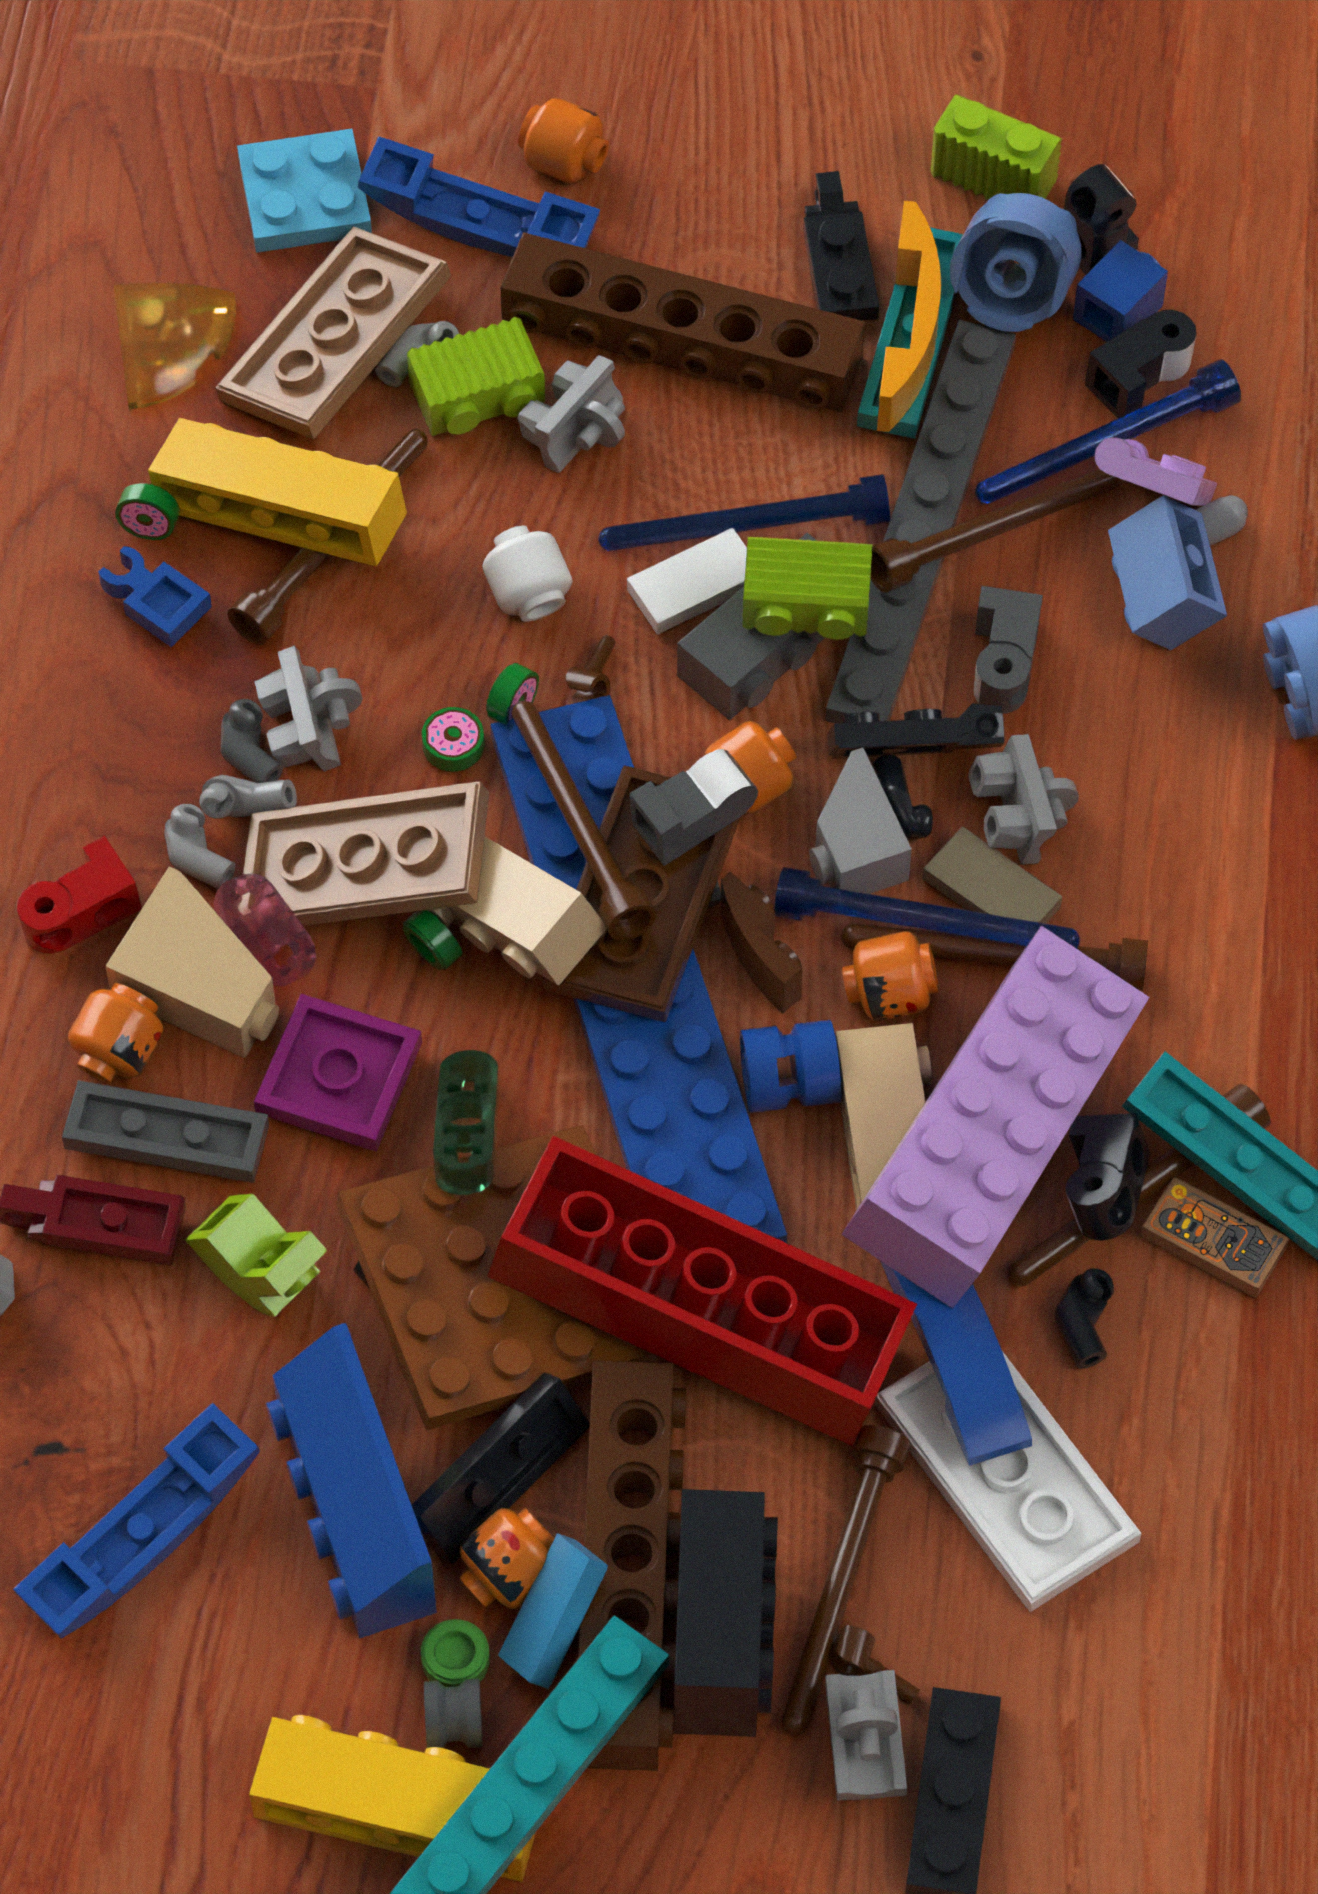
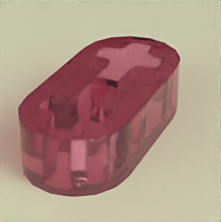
M247 873L235 877L220 886L214 898V911L272 977L273 986H286L307 976L315 964V945L308 932L274 885L261 875ZM250 892L256 902L250 908L251 913L242 915L237 905L243 900L241 895ZM287 944L292 949L293 954L287 960L288 964L280 967L274 957L279 953V947Z

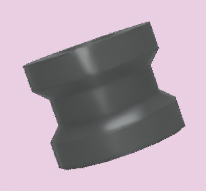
M479 1678L465 1679L460 1686L444 1687L439 1681H424L427 1748H443L448 1742H463L468 1748L483 1747Z

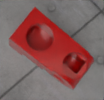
M105 835L83 847L86 859L85 864L59 877L54 882L40 881L31 884L22 891L17 901V913L26 942L34 950L50 954L64 951L142 909L136 882Z

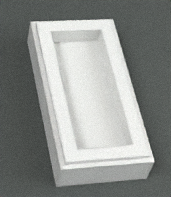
M730 528L627 578V591L658 635L726 602L744 587L747 547L734 528Z

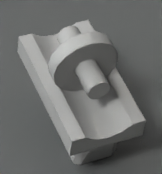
M598 355L588 367L567 360L555 373L552 382L555 398L559 400L552 407L538 400H531L518 414V423L522 437L540 447L545 467L560 473L581 448L588 451L596 442L602 446L615 447L625 436V429L618 418L625 410V406L622 403V394L612 380V371L615 369L612 360Z
M295 645L279 651L278 656L281 669L255 681L258 699L263 710L271 718L292 711L294 719L268 730L267 737L272 755L284 768L304 763L311 759L324 772L340 766V758L332 728H346L350 724L348 714L355 711L361 705L363 698L358 683L352 679L339 678L338 671L335 668H326L319 673L314 667L303 665L299 650Z
M1029 734L1011 735L1003 752L977 756L968 774L973 795L977 797L1001 796L1003 806H990L984 817V832L989 848L1016 849L1021 864L1039 863L1042 858L1039 850L1040 846L1047 839L1054 836L1057 829L1067 825L1068 820L1065 812L1073 808L1078 802L1079 794L1075 783L1068 778H1055L1050 767H1038Z
M885 1670L861 1676L826 1675L825 1688L837 1801L906 1796L907 1782L895 1670Z

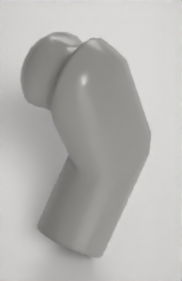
M447 321L409 326L376 367L375 371L378 378L388 386L399 387L408 375L407 352L412 347L419 349L423 344L430 346L434 341L442 342L446 337L452 339L459 334L458 329Z
M1233 495L1218 498L1196 509V511L1202 513L1210 546L1242 530L1248 516L1247 505L1242 499Z
M222 774L206 781L202 787L199 803L202 811L211 818L222 819L227 816L238 818L251 816V813L295 807L297 794L293 782L289 779L256 783Z
M192 804L176 806L171 812V819L167 820L164 828L169 861L176 869L221 891L224 890L233 877L235 863L207 849L205 831L202 827L205 823V816L200 808Z

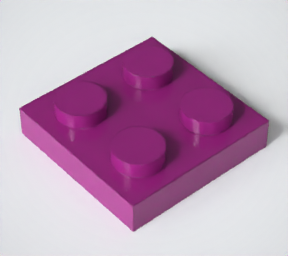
M300 994L254 1100L255 1112L268 1114L269 1118L377 1152L422 1045L421 1031Z

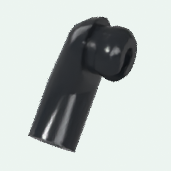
M891 754L878 757L872 767L907 840L909 841L911 837H928L933 827L932 810L925 804L912 806L902 761L899 757Z

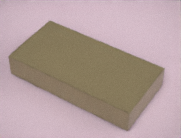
M963 826L923 868L922 879L1006 939L1031 941L1039 928L1044 926L1061 908L1062 896L996 849L989 848L986 842Z

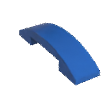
M380 136L377 138L358 181V188L403 218L446 238L510 257L514 256L523 232L586 248L600 216V209L546 191L540 203H536L434 169V154Z
M880 1261L893 1292L917 1303L911 1319L945 1395V1412L968 1465L971 1466L1031 1447L1032 1436L1016 1387L995 1332L973 1284L952 1309Z
M211 1403L163 1448L167 1458L76 1544L69 1548L63 1542L13 1589L24 1603L60 1639L77 1630L110 1607L163 1562L217 1507L259 1454V1447L214 1403Z

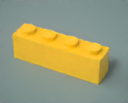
M179 418L148 469L151 484L161 487L175 498L180 508V516L375 567L378 566L407 514L399 475L396 472L388 471L378 465H364L333 457L323 451H309L289 446L268 437L258 438L226 430L213 423L203 424Z
M296 1715L292 1717L291 1721L272 1717L249 1796L254 1818L419 1857L490 1768L465 1763L463 1756L444 1748L429 1747L423 1753L398 1747L396 1740L377 1732L362 1731L356 1737L331 1731L332 1728L329 1724L310 1716ZM535 1834L500 1877L523 1881Z

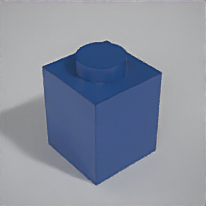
M1120 240L1077 284L1073 320L1108 342L1143 319L1145 320L1159 311L1163 306L1168 270L1161 267L1159 262L1150 254L1139 252Z

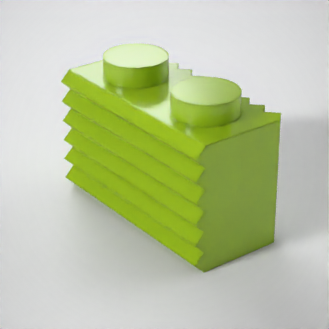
M956 94L934 127L931 174L933 177L941 176L943 182L952 180L954 186L962 184L964 191L973 189L975 195L983 193L985 200L997 194L1012 193L1032 194L1046 199L1058 177V164L1060 162L1059 157L1062 146L1060 144L1063 138Z
M513 317L509 322L502 320L498 325L490 324L487 328L480 327L475 332L469 330L466 334H457L452 339L446 337L442 342L434 341L430 346L423 344L419 349L412 347L407 352L410 387L413 389L414 397L417 399L422 416L425 418L426 425L432 436L447 431L451 434L467 433L474 429L480 421L503 414L508 417H518V414L531 400L545 402L544 372L520 318Z
M748 537L742 627L747 630L755 627L759 632L772 636L783 635L790 630L797 633L805 630L810 634L817 631L823 637L835 640L845 639L853 634L859 637L866 635L872 544Z

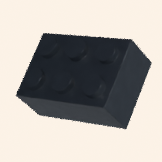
M682 1489L674 1683V1734L756 1737L757 1713L771 1714L778 1517H764L765 1492Z

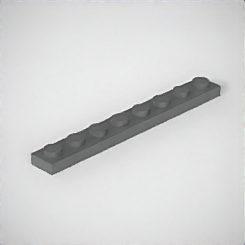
M958 320L883 541L894 538L898 541L907 540L913 543L956 525L1015 348V333ZM945 557L920 566L919 572L913 575L912 581L908 585L887 593L878 590L870 579L867 634L861 637L856 634L850 636L826 707L825 721L840 724L843 723V715L857 712H877L880 714V721H890Z

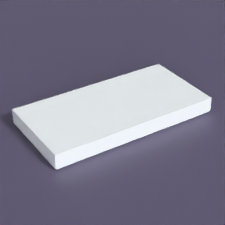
M1004 1352L1003 1355L1032 1436V1446L971 1466L967 1463L945 1412V1395L929 1361L879 1392L875 1398V1405L893 1430L909 1439L911 1442L909 1449L911 1454L1029 1612L1035 1610L1140 1542L1141 1532Z

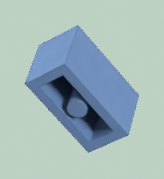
M1162 495L1108 530L1114 554L1112 565L1120 579L1126 605L1124 616L1132 633L1169 650H1173L1227 616L1202 513Z

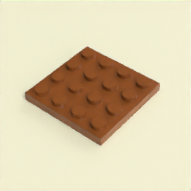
M584 1125L338 1192L336 1205L426 1431L509 1407L544 1372L560 1378L566 1389H571L592 1382L593 1360L649 1363L667 1361L487 1277L500 1238L552 1136L554 1135L596 1155Z

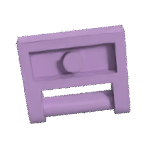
M1112 437L1099 443L1095 450L1096 464L1103 472L1190 505L1204 506L1210 503L1217 486L1216 482L1203 478L1206 466L1176 455L1170 456L1167 454H1163L1161 462L1149 458L1148 450L1144 444L1137 440H1123Z

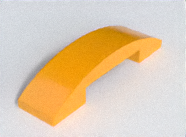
M904 201L895 282L898 285L917 286L910 349L887 346L885 348L877 431L890 432L903 418L921 391L931 366L937 339L941 293L940 263L932 231L923 212L914 201Z

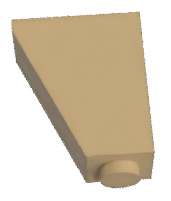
M168 867L105 966L109 988L111 990L114 983H119L142 993L159 1006L156 1013L159 1019L246 1058L257 1039L264 1041L269 1036L278 1018L279 1006L275 1003L272 977L180 871Z

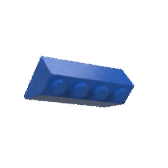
M346 1323L334 1326L273 1375L276 1400L267 1402L266 1407L277 1441L289 1438L296 1458L286 1461L297 1499L301 1500L310 1497L317 1518L307 1520V1526L317 1557L320 1560L331 1556L338 1576L328 1580L330 1594L340 1620L352 1617L360 1639L435 1614L437 1610L432 1561Z

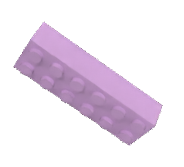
M1041 926L1012 966L841 1235L953 1309L985 1267L1150 997Z

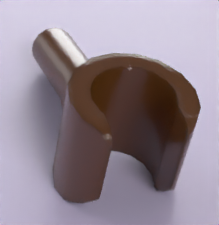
M605 635L601 638L590 661L586 663L584 668L576 666L568 670L566 674L567 685L569 688L577 690L572 698L573 703L610 695V680L608 676L602 674V669L616 644L612 637Z
M846 1625L841 1629L831 1654L832 1665L837 1672L847 1676H861L889 1670L881 1662L870 1658L875 1643V1637L871 1633L851 1625ZM895 1674L897 1696L911 1704L920 1689Z

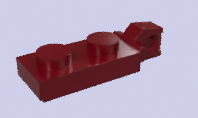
M57 1174L55 1181L42 1180L39 1190L4 1184L0 1196V1223L28 1230L29 1239L52 1246L171 1266L173 1265L186 1210L185 1197H182V1195Z

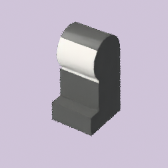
M987 586L981 587L975 634L989 636L990 640L989 646L979 654L976 661L974 697L978 704L1002 706V714L1013 712L1024 704L1028 693L1043 595Z
M724 749L715 750L699 759L688 771L678 773L655 787L652 781H649L629 793L632 824L665 866L745 814L757 799L758 789L729 751Z

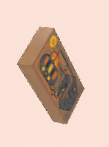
M1173 1177L1144 1223L1141 1232L1142 1238L1254 1298H1257L1287 1249L1289 1237L1176 1177Z

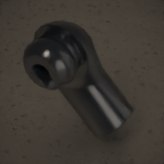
M1098 1268L1088 1269L1083 1274L1075 1276L1069 1283L1055 1309L1056 1323L1079 1369L1094 1366L1107 1356L1104 1345L1096 1331L1095 1324L1105 1309L1107 1300L1114 1294V1283L1108 1273Z

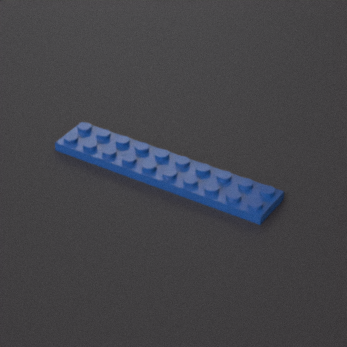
M610 695L538 712L598 829L602 823L623 765L634 768ZM512 718L507 725L500 722L491 723V739L530 863L576 889L587 862L514 719ZM692 949L666 1022L573 998L626 1169L787 1243V1232L694 949Z

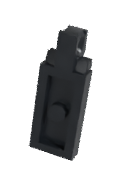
M839 171L815 173L816 190L814 195L816 205L805 206L803 233L816 308L861 321L878 319L879 302L862 211L859 212L857 201L844 202Z
M972 703L958 718H942V711L939 709L907 711L904 713V720L880 721V714L877 712L846 714L842 716L843 723L834 724L827 734L829 756H832V759L848 758L851 751L862 747L868 757L887 754L896 756L952 753L955 749L1001 747L1004 744L1005 738L1002 706Z

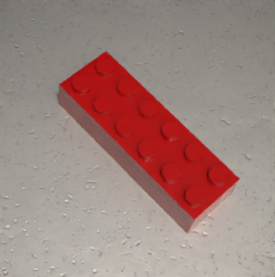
M554 1135L550 1139L500 1238L487 1277L851 1446L871 1410L917 1306V1303Z

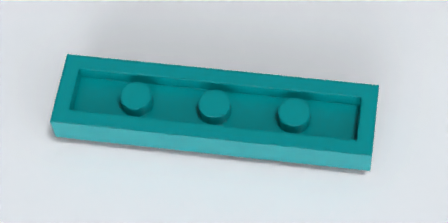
M931 227L930 229L937 247L941 274L939 319L934 356L928 375L914 403L890 432H886L916 439L956 296L951 284L950 265L953 253L963 234ZM898 284L894 286L858 410V427L877 431L885 348L887 346L910 349L917 286Z
M1165 1051L1121 1107L1130 1114L1136 1113L1139 1121L1318 1260V1170Z

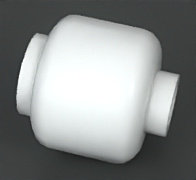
M516 526L495 537L494 544L496 547L487 554L482 567L497 604L503 613L520 616L522 621L528 622L546 617L559 610L566 602L564 595L569 591L573 580L552 534L542 531L529 532L527 526Z

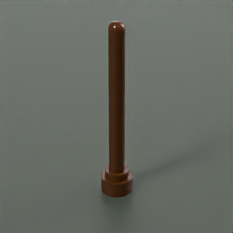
M418 429L410 430L378 466L388 471L396 472L400 477L427 447L428 439L426 434ZM302 548L265 589L257 588L254 592H245L227 613L234 629L254 644H265L282 624L280 617L284 614L283 605L329 554Z
M1098 469L916 542L910 543L907 540L898 541L897 539L890 538L872 545L870 579L875 587L883 593L908 585L912 581L913 575L919 572L920 566L1113 490L1119 485L1120 478Z
M529 701L516 703L512 710L513 719L603 892L600 898L599 914L610 936L616 940H630L644 934L652 927L657 916L644 889L625 881L534 704Z
M849 924L844 927L841 933L843 944L848 948L854 949L856 944L864 939L909 931L917 937L920 944L929 942L933 957L1014 965L1030 942L864 924ZM1123 938L1122 944L1109 943V949L1073 946L1133 987L1143 991L1148 940Z
M1238 1084L1223 1095L1224 1098L1264 1129L1270 1126L1271 1120L1266 1107L1259 1097L1246 1085ZM1173 1147L1149 1164L1145 1172L1138 1205L1171 1182L1173 1177L1179 1176L1193 1166L1194 1163ZM1073 1219L1012 1263L1008 1270V1277L1014 1285L1026 1286L1090 1239L1083 1236L1076 1219Z
M877 1425L862 1426L852 1451V1456L856 1460L854 1469L859 1473V1477L782 1717L783 1728L792 1735L804 1733L809 1726L885 1482H891L895 1473L903 1471L911 1446L909 1439L901 1433Z

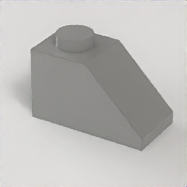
M863 747L851 751L817 820L815 848L809 850L811 866L818 882L821 885L830 884L839 904L909 880L912 849Z

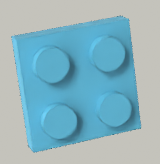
M353 129L237 146L256 253L342 240L353 226L372 233L366 194L358 188L361 169Z

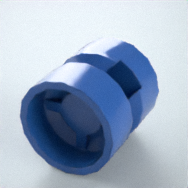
M831 1020L795 1024L790 1034L783 1035L777 1026L740 1030L741 1068L749 1113L786 1109L790 1100L797 1098L804 1107L841 1102L840 1064L836 1036ZM790 1056L792 1077L779 1078L776 1058Z

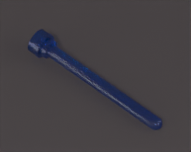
M1222 359L1199 368L1196 377L1189 380V387L979 482L975 489L976 498L984 504H990L1095 456L1097 446L1105 439L1112 437L1123 440L1133 439L1198 408L1203 412L1212 410L1215 413L1230 408L1241 402V390L1237 378L1231 367Z
M880 474L860 477L858 484L848 485V492L610 526L600 531L598 542L603 549L614 551L716 536L730 528H734L736 532L846 516H851L852 521L864 520L865 526L890 522V505L884 475Z
M783 867L777 885L775 917L802 921L804 915L815 917L817 911L1022 946H1027L1039 928L1043 926L1076 949L1080 944L1078 932L1070 927L821 886V879L810 878V871Z

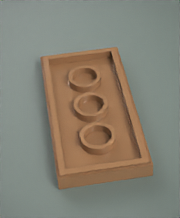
M353 226L215 387L220 401L314 440L449 280L451 273L447 262Z
M481 781L251 813L236 923L245 933L477 903L489 791Z

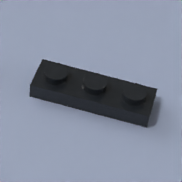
M544 1372L412 1504L421 1533L439 1558L454 1564L461 1557L460 1546L463 1541L497 1510L501 1508L509 1509L590 1427L589 1421L560 1378Z
M933 1687L905 1893L976 1894L1001 1697Z

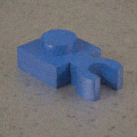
M124 546L120 550L121 563L126 569L131 570L129 573L119 576L111 573L110 570L104 567L98 571L101 587L108 595L120 599L126 598L123 601L125 615L170 647L212 607L210 593L166 562H163L151 573L145 568L142 555L131 547Z

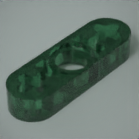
M464 1050L455 1052L446 1057L440 1065L433 1146L435 1181L442 1190L457 1195H469L480 1192L487 1188L494 1178L499 1107L498 1064L491 1055L482 1051ZM474 1081V1091H463L465 1082ZM461 1118H477L482 1120L472 1125L451 1123ZM459 1152L471 1153L469 1162L459 1163Z

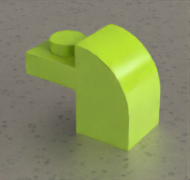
M253 1193L229 1196L185 1239L196 1254L226 1286L256 1310L274 1317L321 1272L315 1266V1263L327 1252V1249L311 1231L287 1233Z

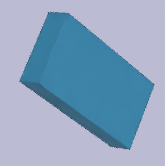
M557 1533L546 1555V1561L533 1582L498 1656L528 1682L549 1689L608 1569V1565L577 1540Z

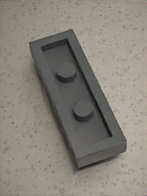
M78 1080L62 1134L64 1149L254 1183L269 1129L268 1114Z

